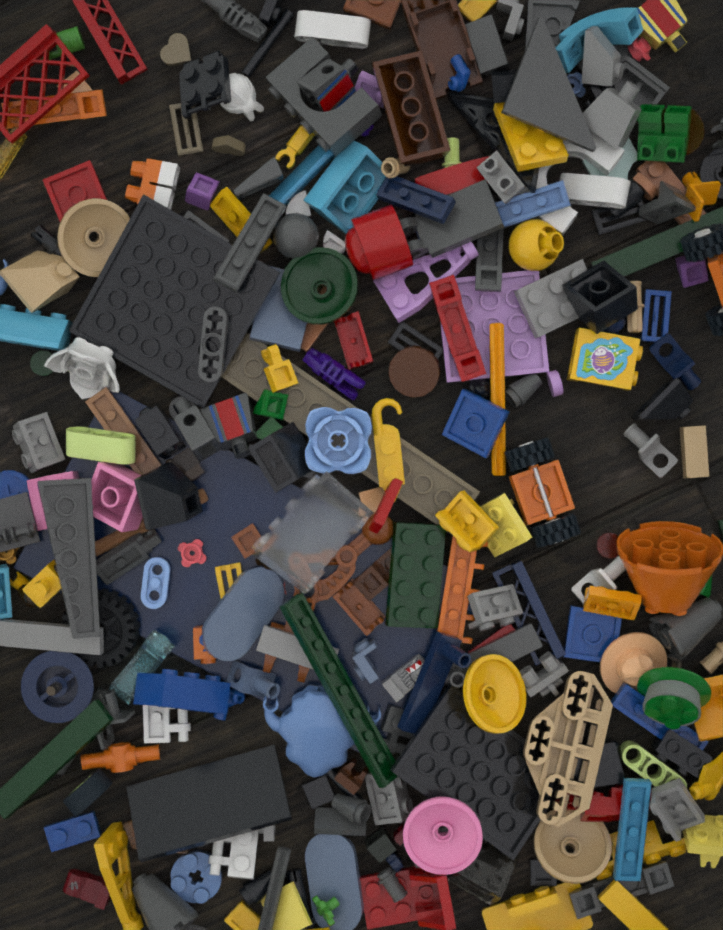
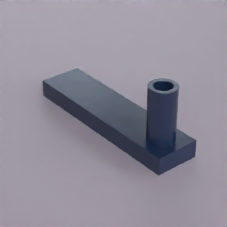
M439 631L436 632L397 727L402 731L416 733L436 704L453 663L460 668H466L470 665L471 656L459 648L462 640L458 637Z

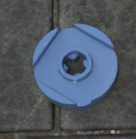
M200 849L193 850L192 852L182 854L175 861L170 875L171 888L183 900L202 904L218 892L223 876L221 869L220 876L209 875L211 865L208 864L209 856L212 855L211 853ZM201 871L200 876L204 879L193 882L192 877L189 876L190 872Z

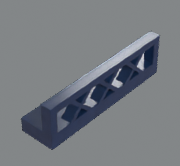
M517 560L492 572L498 587H502L505 585H503L499 575L513 569L517 578L514 584L515 591L518 594L524 595L528 601L521 621L518 616L514 618L517 628L523 626L526 616L536 619L538 622L536 633L539 639L548 643L551 653L556 659L566 655L522 561ZM518 584H520L523 592L517 590ZM529 607H531L534 615L528 613ZM540 630L545 638L539 636ZM535 651L531 652L530 655L536 666L541 664Z

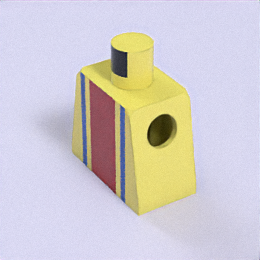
M647 0L637 8L644 30L639 37L645 38L653 49L656 50L667 42L676 53L687 44V41L679 33L687 23V18L677 0Z

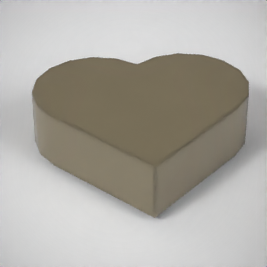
M175 33L171 35L168 45L161 49L160 57L165 65L176 66L192 61L189 43L183 34Z
M226 135L214 138L211 149L218 153L243 156L246 145L244 142Z

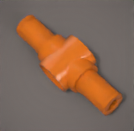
M130 742L111 744L104 752L81 755L82 770L106 768V770L110 769L113 773L132 770L138 763L160 760L159 744L136 747L131 745Z

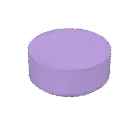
M558 371L547 372V381L552 396L563 395V385Z

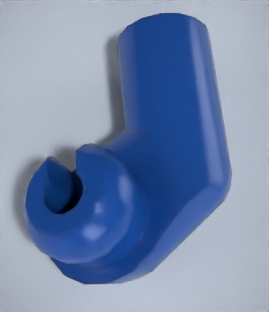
M458 54L450 60L456 75L450 77L451 81H448L449 89L456 92L463 91L466 88L471 74L463 57Z
M234 688L230 689L227 714L229 707L244 702L245 693H241ZM214 713V718L226 720L227 714Z

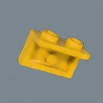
M465 490L460 491L444 510L438 511L435 514L441 527L451 532L457 539V544L468 552L480 549L500 528Z

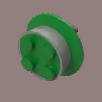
M672 661V667L655 668L645 672L640 676L637 684L638 692L645 697L642 706L645 715L669 729H679L680 726H687L697 722L701 717V707L706 705L711 698V687L708 682L698 674L682 669L681 661Z

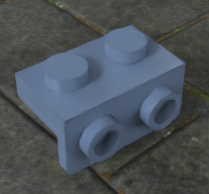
M364 638L354 645L352 658L356 663L354 664V670L362 681L367 679L371 684L379 678V675L366 654L377 648V643L374 638L369 641L367 638Z

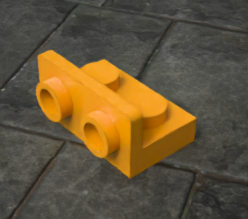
M589 586L585 589L583 611L635 620L641 605L642 595L633 594L629 591L611 590L602 586Z

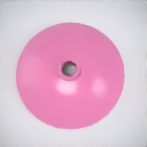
M434 797L421 802L410 812L404 824L403 842L407 854L417 866L433 874L448 875L462 871L476 859L482 846L483 834L478 816L467 804L455 798ZM440 826H445L448 830L446 832H440L438 828Z

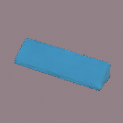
M318 145L269 197L287 206L290 200L300 193L335 157L330 150L325 152Z

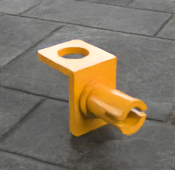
M688 172L683 176L682 183L687 188L685 196L696 206V210L688 214L694 222H697L700 219L703 206L716 203L721 183L719 181L702 182L696 172H692V174Z

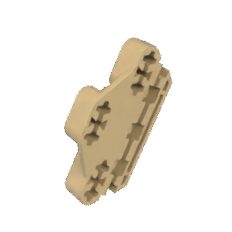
M584 671L570 674L566 680L564 693L534 717L529 724L523 756L539 793L536 808L537 816L542 822L560 827L590 808L613 708L610 699L594 674ZM581 676L585 687L579 688L578 695L584 694V699L577 698L576 707L579 708V712L571 716V711L567 709V705L573 704L574 697L568 698L569 691L572 694L576 692L577 685L573 684V680ZM592 685L595 686L602 697V701L600 699L596 701L595 710L590 709L594 693ZM543 720L545 721L544 725L548 727V731L542 732L541 739H547L546 746L543 743L539 744L538 751L542 752V757H537L536 761H533V756L529 754V750L535 749L537 742H530L531 735L538 738L539 730L535 728V725L540 724ZM583 721L596 724H591L586 743L589 746L581 745L586 723ZM575 757L588 760L582 761L578 781L583 783L570 780L574 779L578 759ZM555 778H558V783L562 787L561 790L556 789L554 797L560 798V802L558 804L553 801L552 809L556 813L555 815H550L549 819H546V814L542 810L549 807L550 800H544L545 793L549 796L552 795L553 790L549 787V782H554ZM569 794L580 796H574L572 804L574 808L577 807V810L562 817L566 813Z

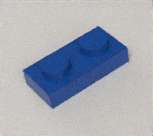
M94 810L44 827L51 852L83 843L102 835Z

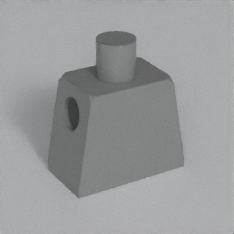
M627 81L620 92L614 88H607L583 112L588 128L615 149L624 147L641 112V108L632 102L640 91L639 87Z

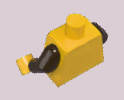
M52 560L30 582L18 571L16 572L17 578L14 581L10 579V585L18 590L22 601L30 608H35L36 606L43 607L61 590L55 560Z

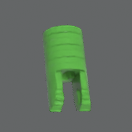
M78 26L57 32L71 53L85 49ZM56 45L57 50L49 52V60L61 57L62 50L58 45Z

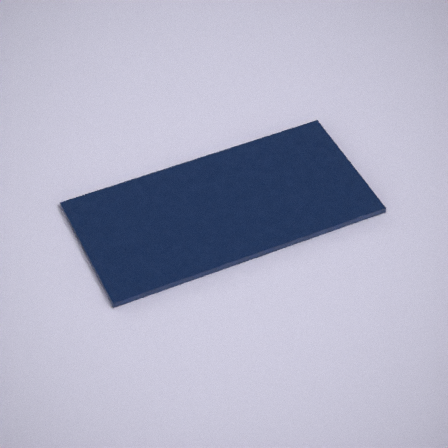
M120 391L119 393L111 392L162 465L165 464L166 460L156 454L135 422L140 411L148 406ZM94 416L88 428L104 430ZM170 419V421L178 431L179 435L187 445L185 448H183L182 450H180L179 452L170 457L173 458L186 448H190V446L184 438L176 422ZM220 450L200 462L206 473L193 481L198 490L204 489L208 495V501L201 504L203 512L187 521L155 528L162 542L152 548L153 551L149 554L150 558L109 585H106L97 575V588L99 590L106 588L109 589V592L117 591L119 592V597L124 595L128 598L126 600L128 604L132 602L134 605L133 611L138 612L139 615L137 621H140V628L138 630L140 631V636L226 681L233 661L216 659V663L201 664L200 659L194 660L193 628L203 625L221 600L215 572L216 566L241 562L243 572L255 567L264 568L263 565L258 566L255 561L256 557L260 556L264 551L263 548L245 559L231 537L254 523L267 544H272L274 548L285 551L286 557L283 559L282 566L274 571L280 577L282 583L284 584L285 582L287 595L284 593L282 603L284 604L293 597L295 592L288 563L291 554L294 552H301L304 555L322 553V550L338 549L342 545L349 544L362 533L363 521L292 483L275 493L258 465L245 458L236 459L234 452L230 450ZM72 457L65 472L78 471L79 479L91 478L92 480L97 464L101 461ZM121 464L133 470L129 464ZM93 517L95 541L117 531V529ZM48 529L38 531L40 542L24 547L14 566L16 570L34 578L54 560ZM392 538L383 545L372 544L357 558L356 569L351 578L355 580L391 548ZM195 539H200L203 542L202 550L203 554L207 557L206 561L203 564L194 563L190 567H184L181 563V552L178 551L179 544L182 542L192 543ZM107 551V552H105V553H103V554H101V555H99V556H96V560H97L98 558H100L101 556L105 555L106 553H108L109 551ZM190 551V555L193 556L195 552ZM162 557L169 562L171 567L168 598L160 608L150 609L141 601L144 566L149 559ZM323 563L309 564L314 576L319 579L327 578L338 568V565L323 566ZM444 564L442 570L439 616L447 572V566ZM155 565L154 572L156 574H161L162 567L160 565ZM236 568L231 569L234 582L238 578ZM226 570L222 571L225 592H227L229 585ZM305 583L300 587L301 593L303 592L306 597L312 596L315 592L314 587L309 583ZM388 586L371 599L385 616ZM153 590L150 594L151 598L158 600L159 593ZM333 596L328 600L319 601L316 603L314 614L332 647L339 649L337 656L365 707L369 705V714L376 715L378 706L380 707L381 718L377 722L376 727L382 738L386 739L389 732L382 731L380 726L388 704L404 708L413 688L396 702L383 687L382 680L417 654H420L425 660L436 635L437 628L388 627L385 625L386 618H384V621L366 636L336 602ZM280 608L268 623V626H271L272 622L286 625L287 620ZM259 636L248 652L237 660L251 668L263 670L265 653L256 651L260 640ZM364 638H367L368 641L374 638L377 643V648L366 654L379 675V678L371 684L367 679L364 681L360 679L354 670V664L356 663L352 658L354 645ZM276 658L271 672L276 674L274 683L280 686V693L277 697L279 699L278 710L282 712L292 705L293 695L303 691L307 685H322L313 669H309L304 683L297 681L299 665L280 658ZM240 668L235 673V682H238L241 678ZM252 695L263 701L264 697ZM267 698L266 703L273 705L276 703V698ZM356 745L350 747L351 749L359 752Z

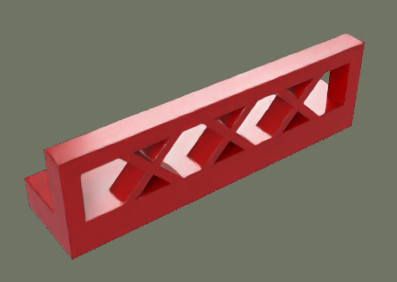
M72 0L121 85L148 70L108 0H98L97 6L87 4L84 0ZM102 1L107 9L101 7ZM90 9L95 10L94 16L92 15ZM99 12L111 15L112 20L109 28L98 25ZM115 24L118 27L119 31L114 30ZM102 31L108 32L107 38L105 37ZM112 34L123 36L125 41L122 50L111 48L110 40ZM127 46L130 48L132 53L126 52ZM115 53L121 55L119 60H118L117 56L115 55ZM125 56L135 58L139 64V67L127 74L122 67Z

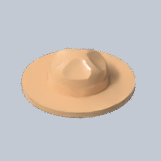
M633 632L622 635L615 639L602 655L600 661L601 678L609 690L615 694L623 683H626L638 692L637 684L642 674L655 668L667 667L666 651L655 637L647 633Z

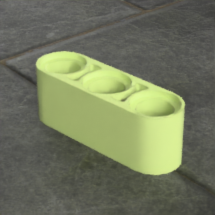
M69 427L66 429V455L115 464H132L136 462V436L130 433L88 427Z
M628 740L620 745L621 760L644 779H650L655 787L680 778L687 788L686 781L676 771L638 743ZM636 748L638 751L637 756L632 760L626 759L627 751ZM658 764V771L653 775H648V766Z

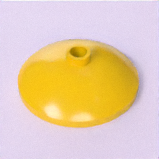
M497 654L482 656L470 665L464 678L463 697L471 719L479 728L493 734L505 733L515 728L521 721L526 708V688L517 667L509 659Z

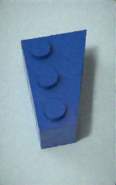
M162 669V674L137 673L133 704L227 714L230 683L220 682L221 677L205 675V679H199L200 674L184 672V676H178L177 670Z

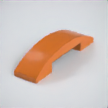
M103 90L70 93L34 125L107 116ZM21 100L10 101L8 113L20 114ZM27 100L26 114H35L38 111L39 101ZM7 118V129L19 127V118Z

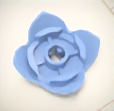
M321 407L310 411L305 424L306 433L309 437V442L305 448V459L308 468L322 474L335 470H340L346 474H356L366 470L371 459L368 438L371 434L372 425L368 413L357 408L336 411L332 408ZM343 434L346 439L343 440L345 445L342 448L340 446H332L331 443L334 440L331 438L333 435L341 436Z

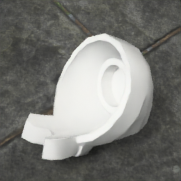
M229 74L231 102L227 104L220 103V105L230 113H244L248 120L254 121L253 111L262 112L264 107L256 101V92L253 84L242 74Z

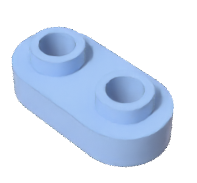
M162 557L151 558L144 566L141 601L150 609L160 608L168 598L171 567L169 562ZM155 565H160L162 567L161 574H156L154 572ZM153 590L159 593L158 600L151 598L150 594Z

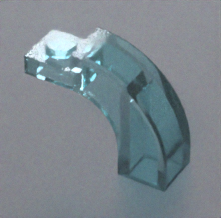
M156 630L152 631L134 657L112 682L109 690L115 689V694L129 705L134 699L137 673H155L175 645L165 635L158 633Z

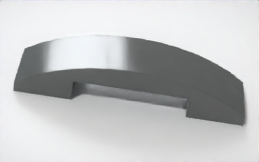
M492 195L495 202L502 201L498 195ZM504 228L477 239V252L479 256L476 257L475 291L501 292Z
M666 861L642 865L641 881H619L634 896L647 892L651 895L674 887ZM613 874L609 878L595 880L569 893L577 919L601 912V908L606 907L597 896L614 880Z

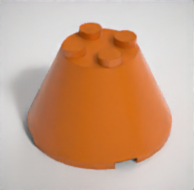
M671 521L642 523L639 529L630 532L628 528L619 535L617 539V552L636 593L642 595L641 603L645 606L647 613H672L676 616L687 614V609L692 606L723 558V544L717 536L711 534V537L701 533L702 528Z

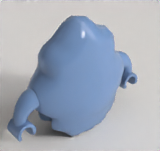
M309 684L303 691L293 695L292 705L280 717L274 713L279 706L278 697H276L275 704L268 705L266 703L267 697L264 696V716L268 726L273 731L278 732L287 742L286 756L291 762L299 765L305 774L314 778L323 776L331 769L342 766L347 761L348 749L355 745L323 685ZM379 706L377 714L370 715L376 726L381 718Z

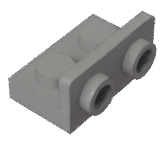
M47 412L18 421L13 425V439L17 445L20 444L23 452L21 455L22 462L26 469L29 468L31 473L65 460Z
M513 584L474 592L467 596L475 618L474 622L468 624L470 630L479 628L480 631L494 628V624L497 623L500 624V627L507 626L515 622V617L523 614Z
M368 772L365 776V782L375 825L404 822L413 810V802L409 798L407 783L397 777L385 788H379L371 772Z

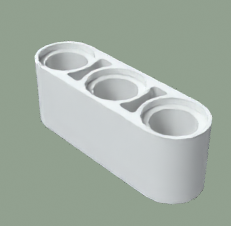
M301 10L297 12L294 38L298 41L306 42L313 37L319 44L365 49L369 43L371 20L358 16Z
M561 173L560 181L563 180L565 183L570 204L618 209L626 208L631 184L629 180L610 176Z

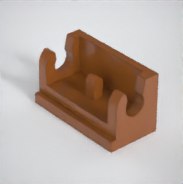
M351 578L333 595V598L362 632L368 636L377 625L384 621L386 616L372 600L366 597L353 582L354 579Z

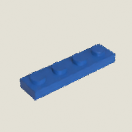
M623 683L611 700L613 707L659 739H662L669 728L646 716L642 707L645 697L626 683ZM687 726L671 729L701 750H704L709 742L707 740L699 741L697 733Z

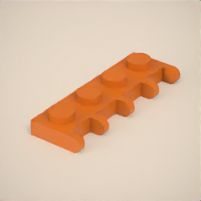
M452 536L437 631L458 637L462 640L461 643L472 644L473 638L463 637L465 621H475L474 615L467 614L469 603L467 596L480 591L472 589L471 584L474 569L484 570V564L475 563L477 550L468 552L462 549L457 544V539ZM488 541L482 547H488Z

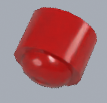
M392 205L351 219L353 228L345 236V247L350 262L358 272L370 274L374 281L414 265L405 234Z

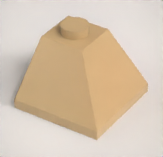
M39 250L0 270L2 278L31 313L68 293L80 277L66 263L62 256L48 254Z

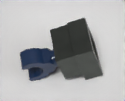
M383 826L364 839L367 850L379 863L386 859L396 873L405 867L402 864L401 858L395 853L397 850L395 842L390 838L389 833Z

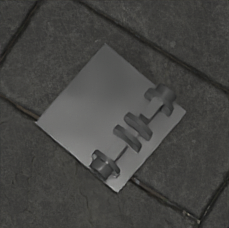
M28 492L0 499V553L40 542Z

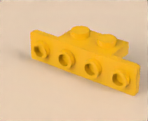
M654 820L647 822L643 863L646 862L647 865L655 864L661 860V857L668 855L677 857L686 852L687 848L684 838L677 842L672 841L662 844ZM618 831L610 834L612 860L608 862L603 872L596 877L597 880H603L612 876Z

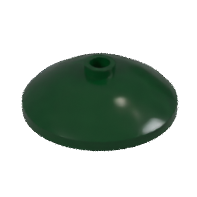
M313 248L308 254L293 258L285 268L281 279V295L287 309L299 320L314 325L328 324L344 316L352 307L358 292V278L353 265L343 254L330 248ZM321 287H327V291L324 294H319Z

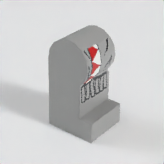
M420 654L412 657L382 680L383 687L396 702L402 699L414 687L425 661Z

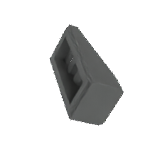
M271 158L233 190L239 200L283 181L284 177L276 158Z

